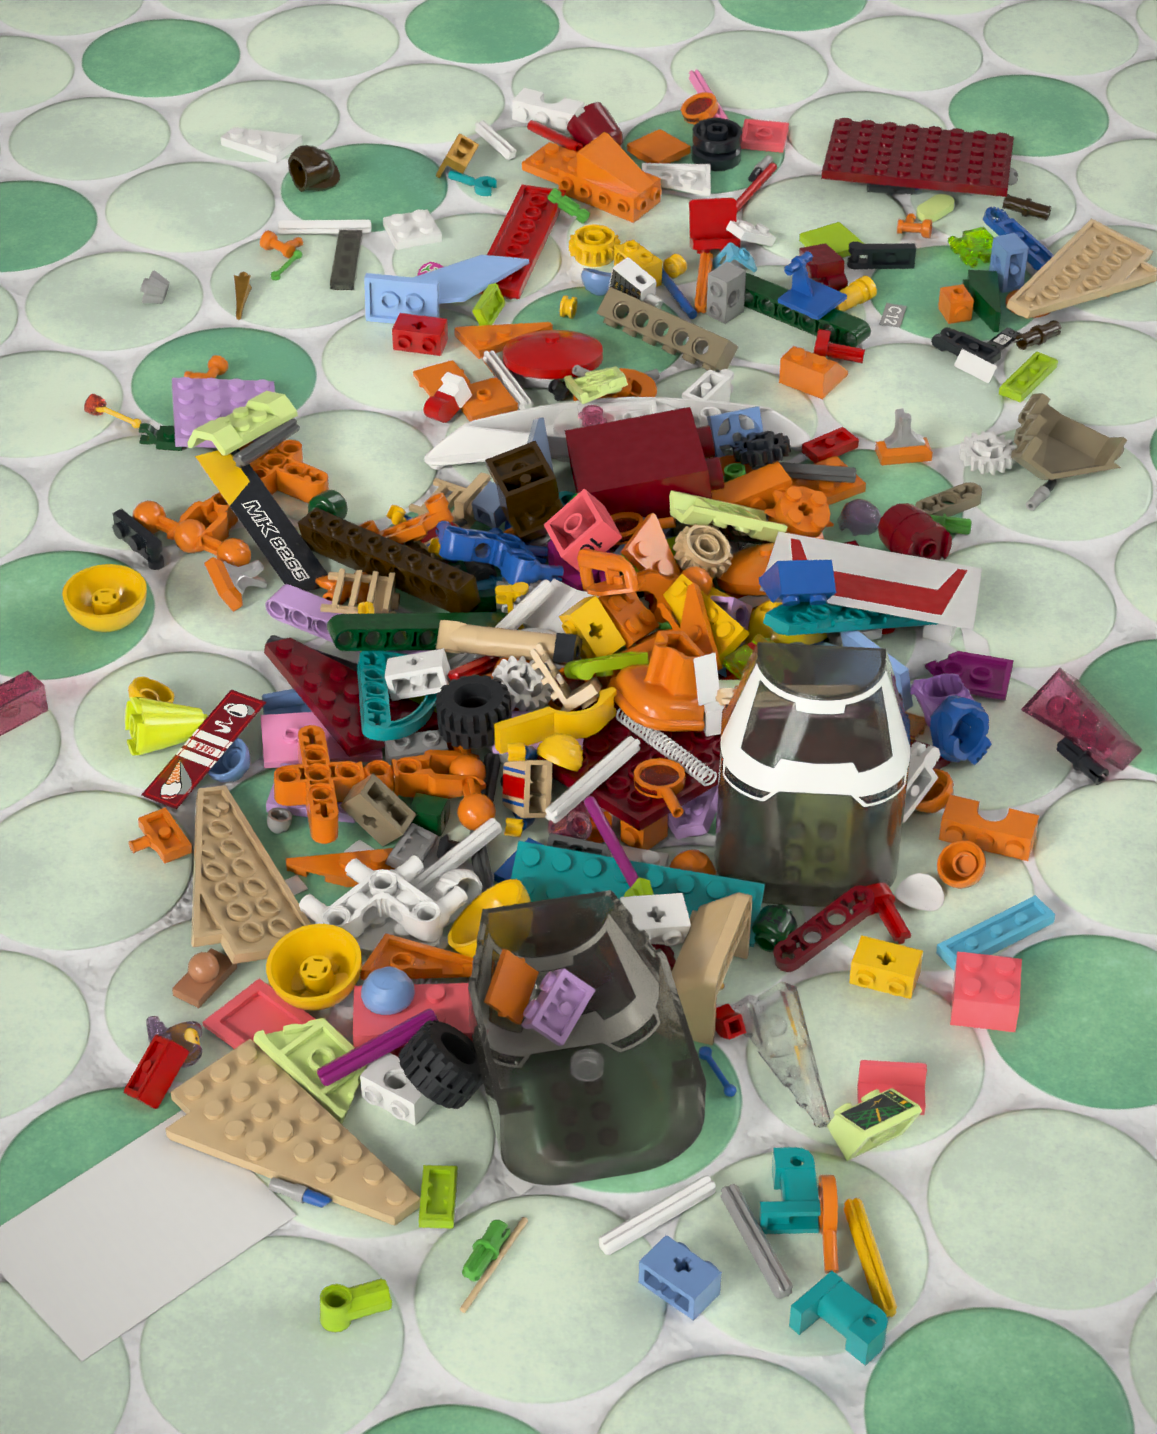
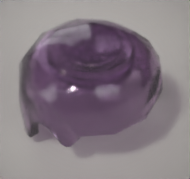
M854 499L845 504L837 522L841 531L848 528L853 536L870 535L877 531L881 514L879 509L871 502L863 499Z

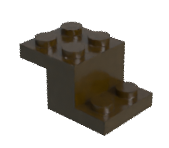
M532 441L486 459V467L497 486L500 507L515 535L526 543L548 534L544 524L564 506L559 498L556 477L537 442Z

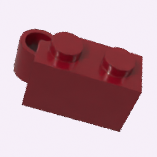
M826 243L799 248V256L806 251H809L813 256V260L806 264L810 279L819 283L823 282L824 285L837 291L848 286V280L844 274V259Z

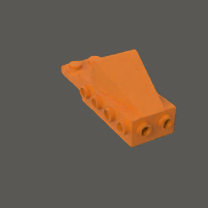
M606 132L602 133L577 153L549 142L522 162L523 171L558 184L559 190H566V196L632 223L660 203L662 194L661 178L642 171Z

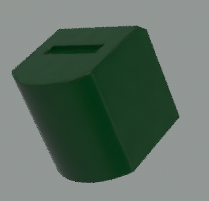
M416 792L409 807L416 813L411 823L439 837L442 836L449 820L450 800Z

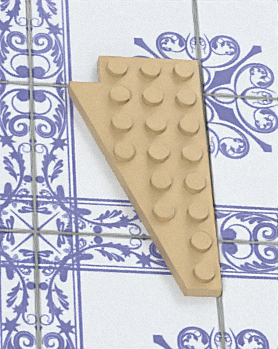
M1091 218L1009 299L1006 308L1014 311L1019 316L1029 319L1156 282L1157 268L1147 263L1153 251Z
M227 786L199 788L196 796L192 947L221 943L232 964L268 959L270 951L283 936L297 928L311 925V922L306 914L300 911L298 901Z
M251 1039L171 1091L172 1101L186 1113L185 1116L165 1128L166 1136L174 1142L271 1179L276 1177L293 1184L298 1183L307 1186L310 1190L329 1197L336 1204L394 1226L420 1208V1197Z

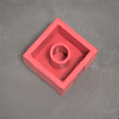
M585 488L544 524L561 558L577 571H579L577 556L581 549L606 552L622 538L605 506Z
M957 951L950 1025L1015 1032L1020 1007L1022 959Z

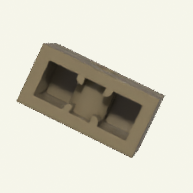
M374 774L355 784L340 805L381 846H385L402 836L416 816V813Z

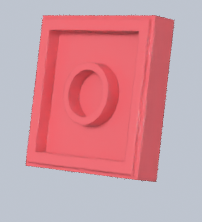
M745 119L742 128L741 149L783 153L789 131V123Z

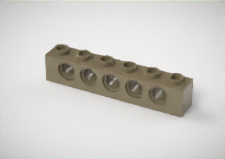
M609 287L597 311V314L605 318L603 323L615 329L619 325L623 327L622 331L632 337H636L639 334L643 336L642 341L654 347L656 343L663 345L662 350L674 356L676 352L683 354L681 358L695 365L696 361L703 363L701 367L707 371L710 369L716 372V370L728 369L738 349L737 345L724 337L612 287ZM629 311L628 316L624 318L626 312ZM649 319L648 324L644 327V323ZM669 328L667 334L663 336L664 331ZM689 337L687 343L683 345L684 340ZM709 346L708 351L703 354V350Z

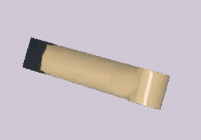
M440 620L436 650L444 648L445 652L470 653L505 658L514 656L516 659L524 656L525 660L532 661L534 659L529 652L536 649L535 645L541 642L553 663L565 666L570 661L580 660L583 639L574 634H549Z

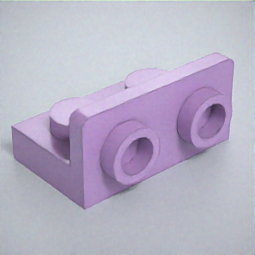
M564 968L553 972L550 971L545 975L539 986L542 991L536 1000L533 999L525 1008L523 1016L526 1018L521 1025L526 1029L533 1028L558 1046L564 1045L595 992L594 988Z

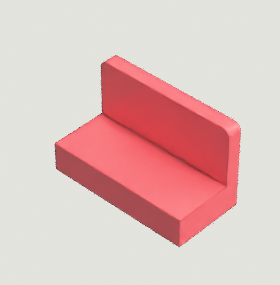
M861 1060L857 1083V1104L861 1103V1098L871 1091L878 1089L882 1093L893 1088L918 1104L922 1109L920 1115H924L926 1107L925 1081L927 1065L925 1063Z

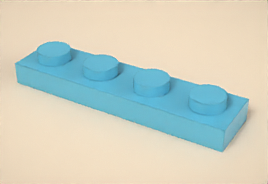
M1035 895L937 944L936 954L955 971L957 951L992 955L1053 924L1055 913Z

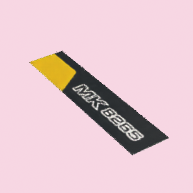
M237 449L226 456L222 455L219 450L195 456L285 585H292L307 592L322 588L315 582V579L327 576L328 573L251 465L248 464L241 468L236 466L233 457L240 450Z

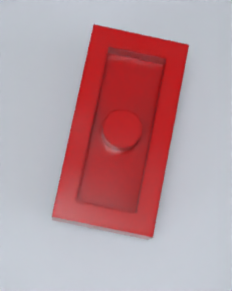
M840 427L803 443L801 452L814 463L834 456L838 457L858 448L859 439L844 427Z

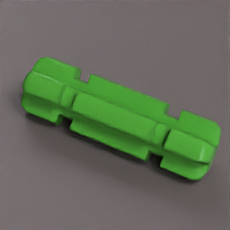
M552 189L547 199L553 204L557 203V207L572 217L576 216V220L584 224L589 218L590 212L584 208L580 209V205L566 195L563 197L561 195L562 192L558 189Z

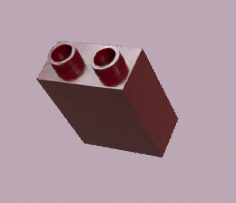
M691 407L565 430L576 493H580L585 488L605 506L610 516L622 512H634L642 517L654 513L657 519L672 517L670 515L669 498L671 490L712 499L711 491L724 489L719 457H715L710 426L696 427ZM621 524L616 527L620 531L635 528L636 524Z

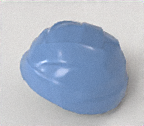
M583 268L581 273L583 285L586 290L594 295H606L609 289L611 273Z
M236 738L209 770V776L222 783L234 782L242 778L250 767L248 746L242 739Z
M391 966L372 971L364 980L361 989V998L365 1007L371 1012L380 1015H391L403 1011L411 1004L415 995V988L411 978L404 971Z

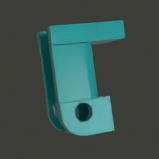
M798 1147L773 1148L774 1190H781L782 1201L760 1202L759 1225L764 1234L819 1233L817 1216H820L821 1209L813 1155L809 1151Z
M830 1271L791 1305L789 1327L800 1335L815 1321L822 1318L846 1338L845 1350L865 1366L885 1346L888 1324L885 1312L843 1281L833 1271Z

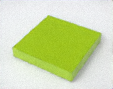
M840 222L799 234V241L804 246L808 247L826 243L842 258L850 256L848 252L850 242L857 241L864 244Z

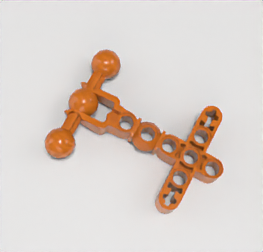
M285 440L250 463L271 495L276 491H280L309 504V501L314 496L329 490L328 474L303 463L302 444L299 441ZM253 441L247 443L246 445H244V446H242V447H240V448H238V449H239L240 451L243 450L244 448H246L247 446H249L250 444H252ZM220 492L204 502L198 501L193 503L180 516L179 522L167 518L164 508L155 501L147 500L141 502L133 510L132 517L152 534L159 531L167 533V539L175 540L177 547L183 552L196 553L205 550L216 555L218 560L226 561L237 567L250 563L251 551L248 544L237 538L227 539L229 538V530L238 522V517Z
M308 725L298 731L299 764L281 766L274 771L275 801L283 806L306 805L311 837L315 842L321 844L332 843L338 838L339 810L337 802H343L355 784L372 774L377 776L397 796L414 797L417 792L450 799L463 795L464 798L459 803L457 815L461 824L468 830L475 831L490 818H495L496 815L495 805L492 800L485 794H481V790L486 788V783L484 782L486 768L479 755L472 754L471 748L463 749L462 746H452L451 742L447 743L448 750H427L424 755L404 757L399 760L391 759V765L382 760H374L363 767L362 761L358 763L352 761L330 762L324 730L315 725Z

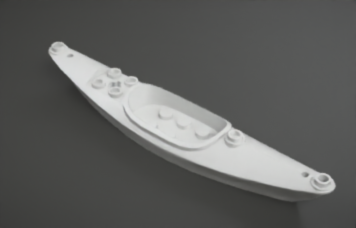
M669 397L599 398L582 404L580 401H571L538 406L467 422L440 441L433 450L425 455L424 461L430 468L435 470L442 469L445 465L485 462L488 458L527 444L533 420L544 417L551 459L570 462L565 430L691 407L696 427L708 425L707 416L755 407V405ZM759 406L763 432L773 431L774 434L782 433L783 436L787 435L788 439H790L791 449L802 451V444L810 441V436L791 420L772 408ZM739 415L741 428L744 430L754 428V423L749 417ZM728 418L721 424L717 436L727 434V431L730 429ZM739 432L734 433L733 441H741L742 436ZM729 445L719 446L723 454H728L733 450Z

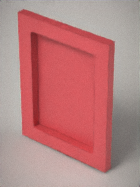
M259 978L205 1019L203 1026L235 1049L249 1039L253 1041L254 1034L258 1031L264 1030L265 1034L283 1031V1026L305 1024L316 1019L303 1009L286 1003L276 994L271 986Z

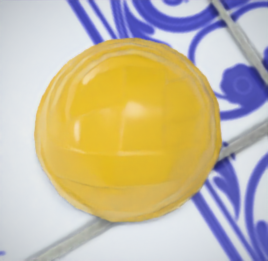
M137 677L128 687L129 698L141 697L169 703L174 702V693L168 686L148 677Z
M554 733L540 742L536 749L539 756L566 769L578 771L582 767L583 750L578 741L571 735Z

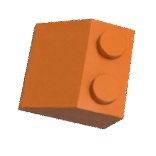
M795 346L787 351L780 360L779 383L820 399L828 395L848 375V371L839 363Z

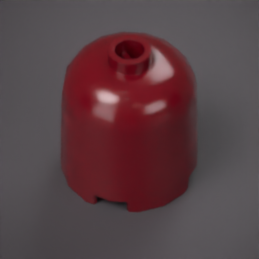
M601 102L586 105L583 107L585 112L578 117L573 115L567 124V130L571 137L581 143L583 148L604 132L608 133L620 147L622 145V132L608 109Z

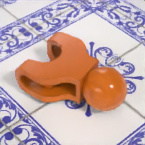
M694 566L685 569L681 573L692 583L698 585L700 590L707 596L712 589V578L708 571ZM649 568L636 572L637 575L645 576L646 580L638 591H648L653 594V604L649 610L654 614L657 622H666L667 620L662 617V611L657 604L663 602L671 610L663 594L679 576L676 573L662 575L660 572Z

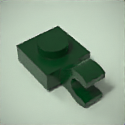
M140 424L139 433L148 434L141 435L140 444H156V449L182 451L183 447H175L174 426H160L159 430H157L151 424Z

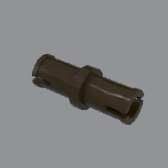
M1007 194L1002 208L1022 213L1024 217L1030 215L1047 221L1052 206L1033 202L1031 198L1025 200Z
M1056 320L1042 326L1036 325L1030 331L1017 335L1016 339L1018 341H1015L1016 345L1021 350L1035 344L1041 345L1047 339L1060 335L1061 331L1059 329H1061V325Z

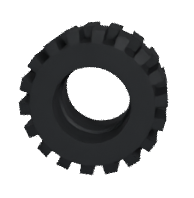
M486 675L461 676L460 679L449 681V685H443L440 688L441 691L437 693L435 700L440 735L443 736V740L447 743L451 742L452 746L455 747L462 746L463 749H482L485 746L491 747L495 745L494 723L512 718L508 687L505 684H501L500 680L491 679V676Z
M429 1020L424 1023L399 1053L400 1066L412 1085L425 1097L445 1108L459 1109L463 1107L489 1077V1066L484 1056L482 1059L478 1055L475 1044L458 1029L438 1020Z

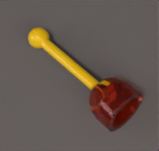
M92 393L85 401L84 410L91 415L99 416L105 412L132 424V427L138 429L140 424H142L138 418L132 419L107 408L106 401L99 395Z

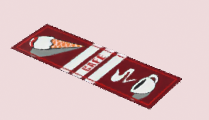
M231 689L141 796L177 810L267 702Z

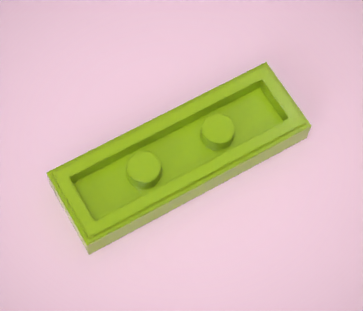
M1035 352L999 387V394L1021 403L1057 368L1058 360Z

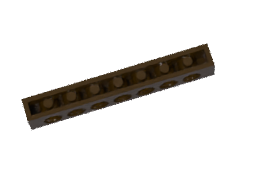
M319 508L313 509L297 522L301 537L311 551L354 570H362V572H366L368 575H372L373 571H377L379 576L389 577V573H395V588L450 613H469L481 602L474 575Z

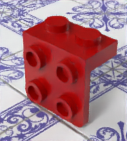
M707 198L689 201L690 248L697 250V254H702L703 252L706 254L711 253V249H720L721 252L729 242L740 248V239L726 229L730 221L737 222V207L734 198Z

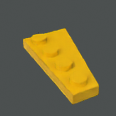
M683 574L663 594L680 625L687 587L692 584ZM701 591L721 665H723L750 633Z

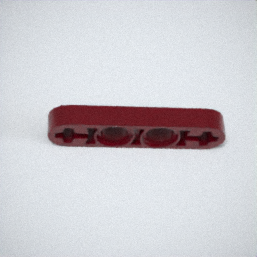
M862 885L851 888L789 934L785 940L778 942L773 950L777 968L784 972H793L799 969L867 918L875 909L873 891L867 886ZM858 898L861 901L866 899V904L863 905L861 902L855 904V899ZM834 914H840L845 917V921L840 925H833L828 922V918ZM810 932H816L821 935V939L816 943H808L804 940V936ZM786 952L788 955H791L793 953L794 958H783L782 954Z

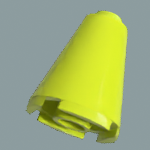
M130 697L131 701H127L125 710V730L130 731L132 738L127 739L129 751L132 756L143 755L187 742L208 715L203 714L201 708L141 697Z

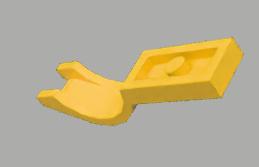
M614 687L600 690L597 703L581 711L566 712L546 707L494 723L495 749L500 754L508 752V743H525L528 746L541 742L554 733L568 734L575 739L594 735L617 715V710L614 708V697L617 695V690Z

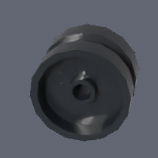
M708 118L694 125L692 129L693 145L691 154L694 164H710V171H726L733 169L740 163L742 129L736 122L724 118Z

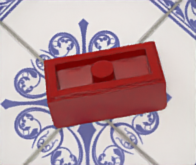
M156 1034L123 1093L151 1108L157 1109L186 1060L189 1051L176 1042Z

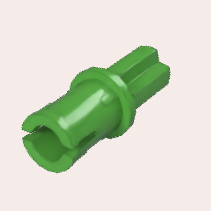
M943 513V516L930 515L935 522L944 526L949 533L968 535L971 532V519L947 517L945 513Z
M496 1219L492 1220L483 1237L474 1242L473 1252L463 1266L462 1275L465 1278H469L473 1282L479 1280L489 1263L493 1260L496 1261L499 1256L500 1247L511 1233L510 1228L506 1229L508 1225L505 1222Z

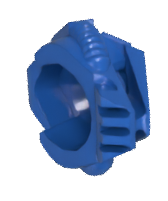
M952 695L945 698L931 714L930 732L933 746L939 748L942 758L957 763L961 760H968L973 765H976L987 753L986 750L992 744L986 737L989 731V716L985 709H983L982 703Z

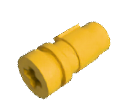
M864 275L851 282L849 287L847 286L839 291L846 294L847 299L835 307V309L845 312L857 304H863L874 298L877 294L874 281Z

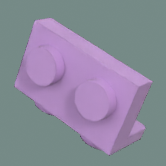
M719 785L682 806L684 813L681 817L675 818L671 813L668 814V827L676 839L701 836L708 833L724 795Z

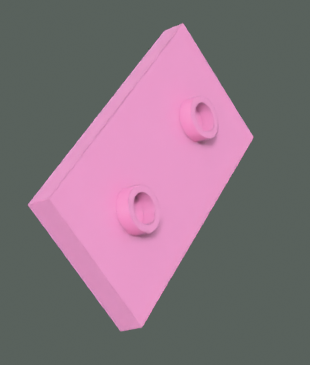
M313 712L260 715L264 768H279L281 763L299 764L298 731L308 725H315L324 730L330 762L352 761L358 763L359 761L371 762L382 760V748L349 757Z

